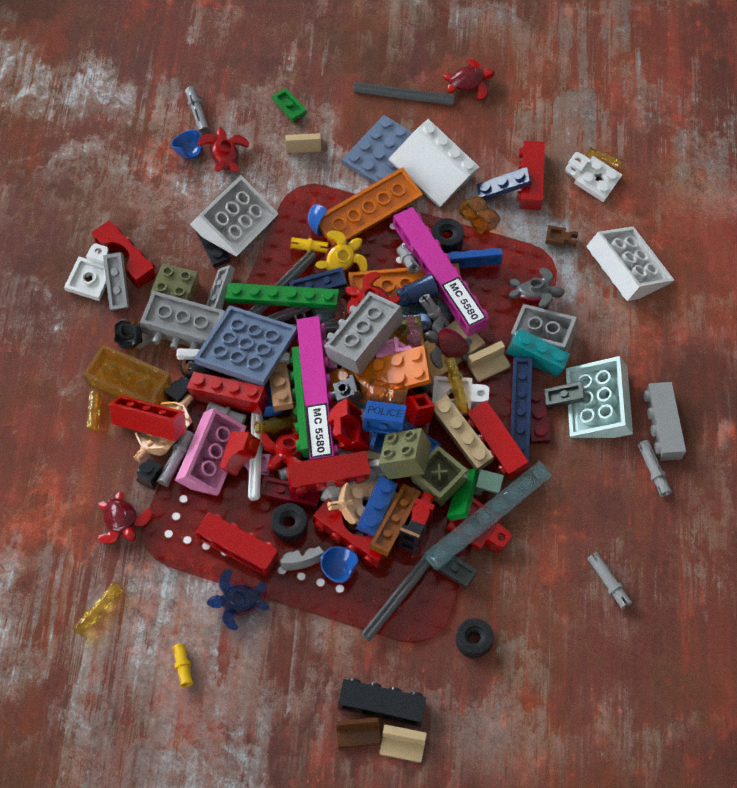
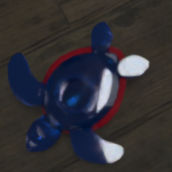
M227 569L221 574L218 581V586L223 592L222 596H212L208 599L207 605L212 608L223 607L222 621L227 628L235 631L238 629V625L233 615L244 616L253 612L257 607L263 611L269 609L267 602L263 601L262 594L267 584L261 582L254 587L248 583L237 582L230 585L232 570Z

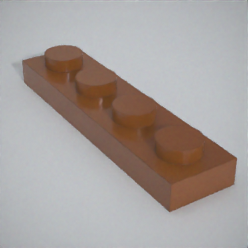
M405 484L402 485L372 539L369 549L388 557L399 536L402 524L405 525L412 512L414 501L420 497L421 491Z

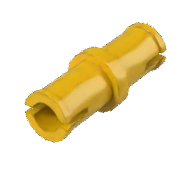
M292 237L291 242L299 244L291 243L290 249L325 254L327 252V248H320V246L328 247V242L315 241L312 238L301 239Z
M184 643L176 644L172 649L176 661L174 667L178 671L180 687L192 686L194 684L190 671L192 665L191 661L188 660L186 645Z

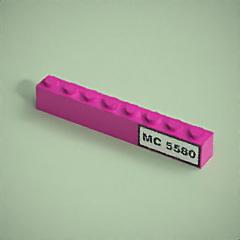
M411 207L394 215L393 227L409 251L415 255V260L426 275L432 274L440 297L466 336L469 337L487 328L489 319L487 311L480 307L478 298L472 295L467 282L461 279L458 269L453 267L448 254L442 251L439 241L434 239L430 228L425 226L420 213Z
M319 316L297 319L310 460L339 456L338 444H335L334 427L328 423V416L332 410L331 403L334 402L331 391H329V385H332L330 373L327 374L330 362L328 356H325L326 350L324 347L327 343V340L323 337V334H326V326L324 322L321 323Z

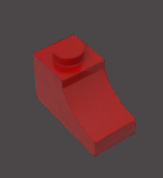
M231 432L219 468L230 476H238L242 466L248 460L256 457L261 440L250 432Z

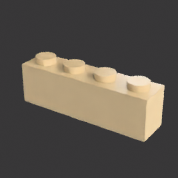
M447 394L434 403L433 415L471 466L479 472L480 469L493 462L492 454Z

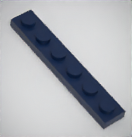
M513 358L510 435L529 462L533 358Z

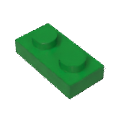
M287 88L272 96V101L292 122L307 114V110Z

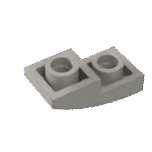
M320 546L315 549H308L303 556L298 550L288 552L280 560L282 570H298L320 562L324 552Z

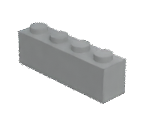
M672 382L649 383L647 390L644 391V401L648 402L647 416L652 422L651 435L655 437V454H658L659 461L683 459L686 448Z

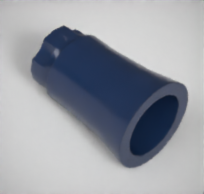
M431 273L396 290L401 306L418 303L421 297L426 300L423 296L425 294H429L432 299L439 298L438 288Z

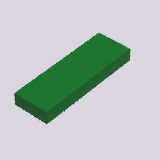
M476 468L468 470V480L452 495L447 514L450 521L468 518L479 475Z

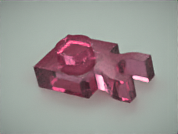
M414 315L406 316V326L409 334H406L408 345L416 348L421 346V338Z

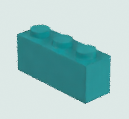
M520 328L512 337L506 351L507 354L515 358H533V367L555 378L564 369L570 353Z

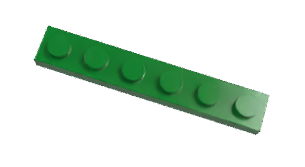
M228 283L225 299L228 303L337 309L339 289Z
M299 346L292 347V355H289L290 365L294 370L291 372L292 383H295V388H292L293 399L296 400V405L293 406L295 417L298 418V422H295L296 434H299V440H296L298 452L301 451L304 458H309Z

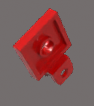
M474 498L472 499L468 518L452 520L446 527L477 550H480L484 545L492 552L500 553L511 538V533L498 524L502 517ZM469 519H470V520L476 519V520H477V523H476V524L479 525V526H478V527H476V526H474V527L471 526V525H470L471 523L469 522Z

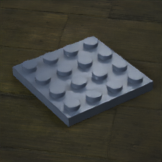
M383 115L342 159V164L374 184L398 170L389 161V158L413 132Z
M229 305L195 356L194 362L197 365L265 386L298 333L297 327Z

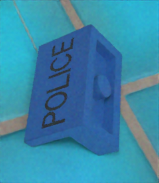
M367 400L363 416V431L382 434L404 431V418L407 406Z

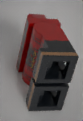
M423 492L421 499H415L410 523L408 526L402 524L399 531L398 547L417 554L428 524L431 525L435 508L433 504L434 495Z

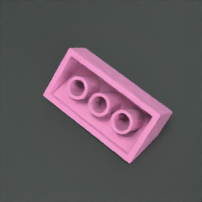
M215 408L204 412L175 481L191 490L216 496L219 495L227 475L219 467L230 433L244 432L246 426Z

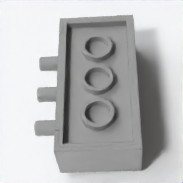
M152 291L140 321L141 330L144 334L154 336L152 343L156 345L160 343L161 339L172 341L170 348L174 350L178 348L179 344L190 346L189 349H201L225 311Z
M370 291L357 307L354 305L350 307L349 311L351 314L346 320H339V329L335 333H328L327 339L329 341L324 345L329 360L359 375L404 320L400 305Z

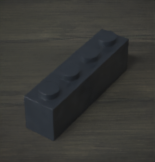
M349 678L348 680L343 679L338 709L421 727L427 697H423V694L419 692L405 693L400 688L390 687V689L381 687L378 683L370 682L365 684L361 683L359 679Z

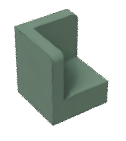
M480 469L474 494L481 496L483 490L499 494L504 475Z

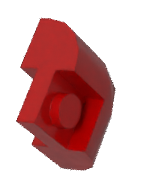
M348 398L338 402L332 408L328 416V423L334 427L333 434L339 440L340 449L347 452L370 450L369 432L363 431V419L360 416L362 411Z

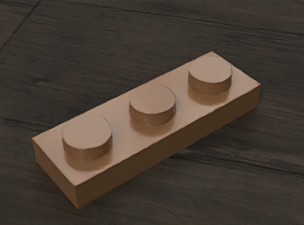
M278 363L269 378L274 412L294 408L287 363Z

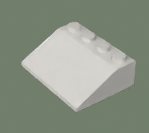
M429 119L420 125L389 158V161L397 169L403 167L417 187L439 208L467 184L479 169V166Z
M240 175L190 225L204 239L237 256L279 213Z
M634 226L599 231L586 246L627 301L640 299L674 281L673 277Z

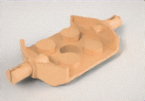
M187 394L179 403L161 402L162 406L184 411L186 429L193 422L187 412V406L194 399L190 394ZM136 432L135 435L141 447L133 458L141 462L146 454L164 455L176 441H170L158 436L155 437L143 432L141 435H138Z
M376 482L344 484L339 493V500L327 503L328 510L339 509L345 520L351 524H358L365 508L362 504V499L368 501ZM396 491L394 492V494H393V496H392V499H391V501H390V503H389V506H388V508H387V510H386V513H385L383 519L385 518V516H386L388 510L390 509V507H391V505H392L394 499H395L396 496H397Z

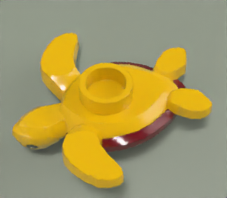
M329 231L327 237L335 240L337 244L332 245L327 250L324 261H318L315 266L318 269H324V272L343 267L344 272H348L355 263L360 272L367 271L366 258L363 255L355 254V251L362 245V239L355 238L349 244H346V238L342 232Z

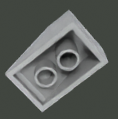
M523 304L512 329L511 336H514L520 328L569 352L577 332V317Z

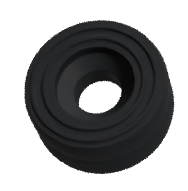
M443 218L433 225L431 230L432 236L435 240L439 241L444 253L454 252L461 247L464 239V229L457 220ZM448 232L452 234V237L447 239L443 237V234Z
M293 503L280 505L275 509L271 517L272 531L282 541L293 542L299 540L305 534L308 526L305 511L299 505ZM287 518L295 520V524L292 527L284 525V521Z
M471 618L461 623L458 627L455 639L456 645L463 655L469 658H480L490 651L494 634L487 622L478 618ZM472 633L478 634L480 641L472 643L469 640V635Z

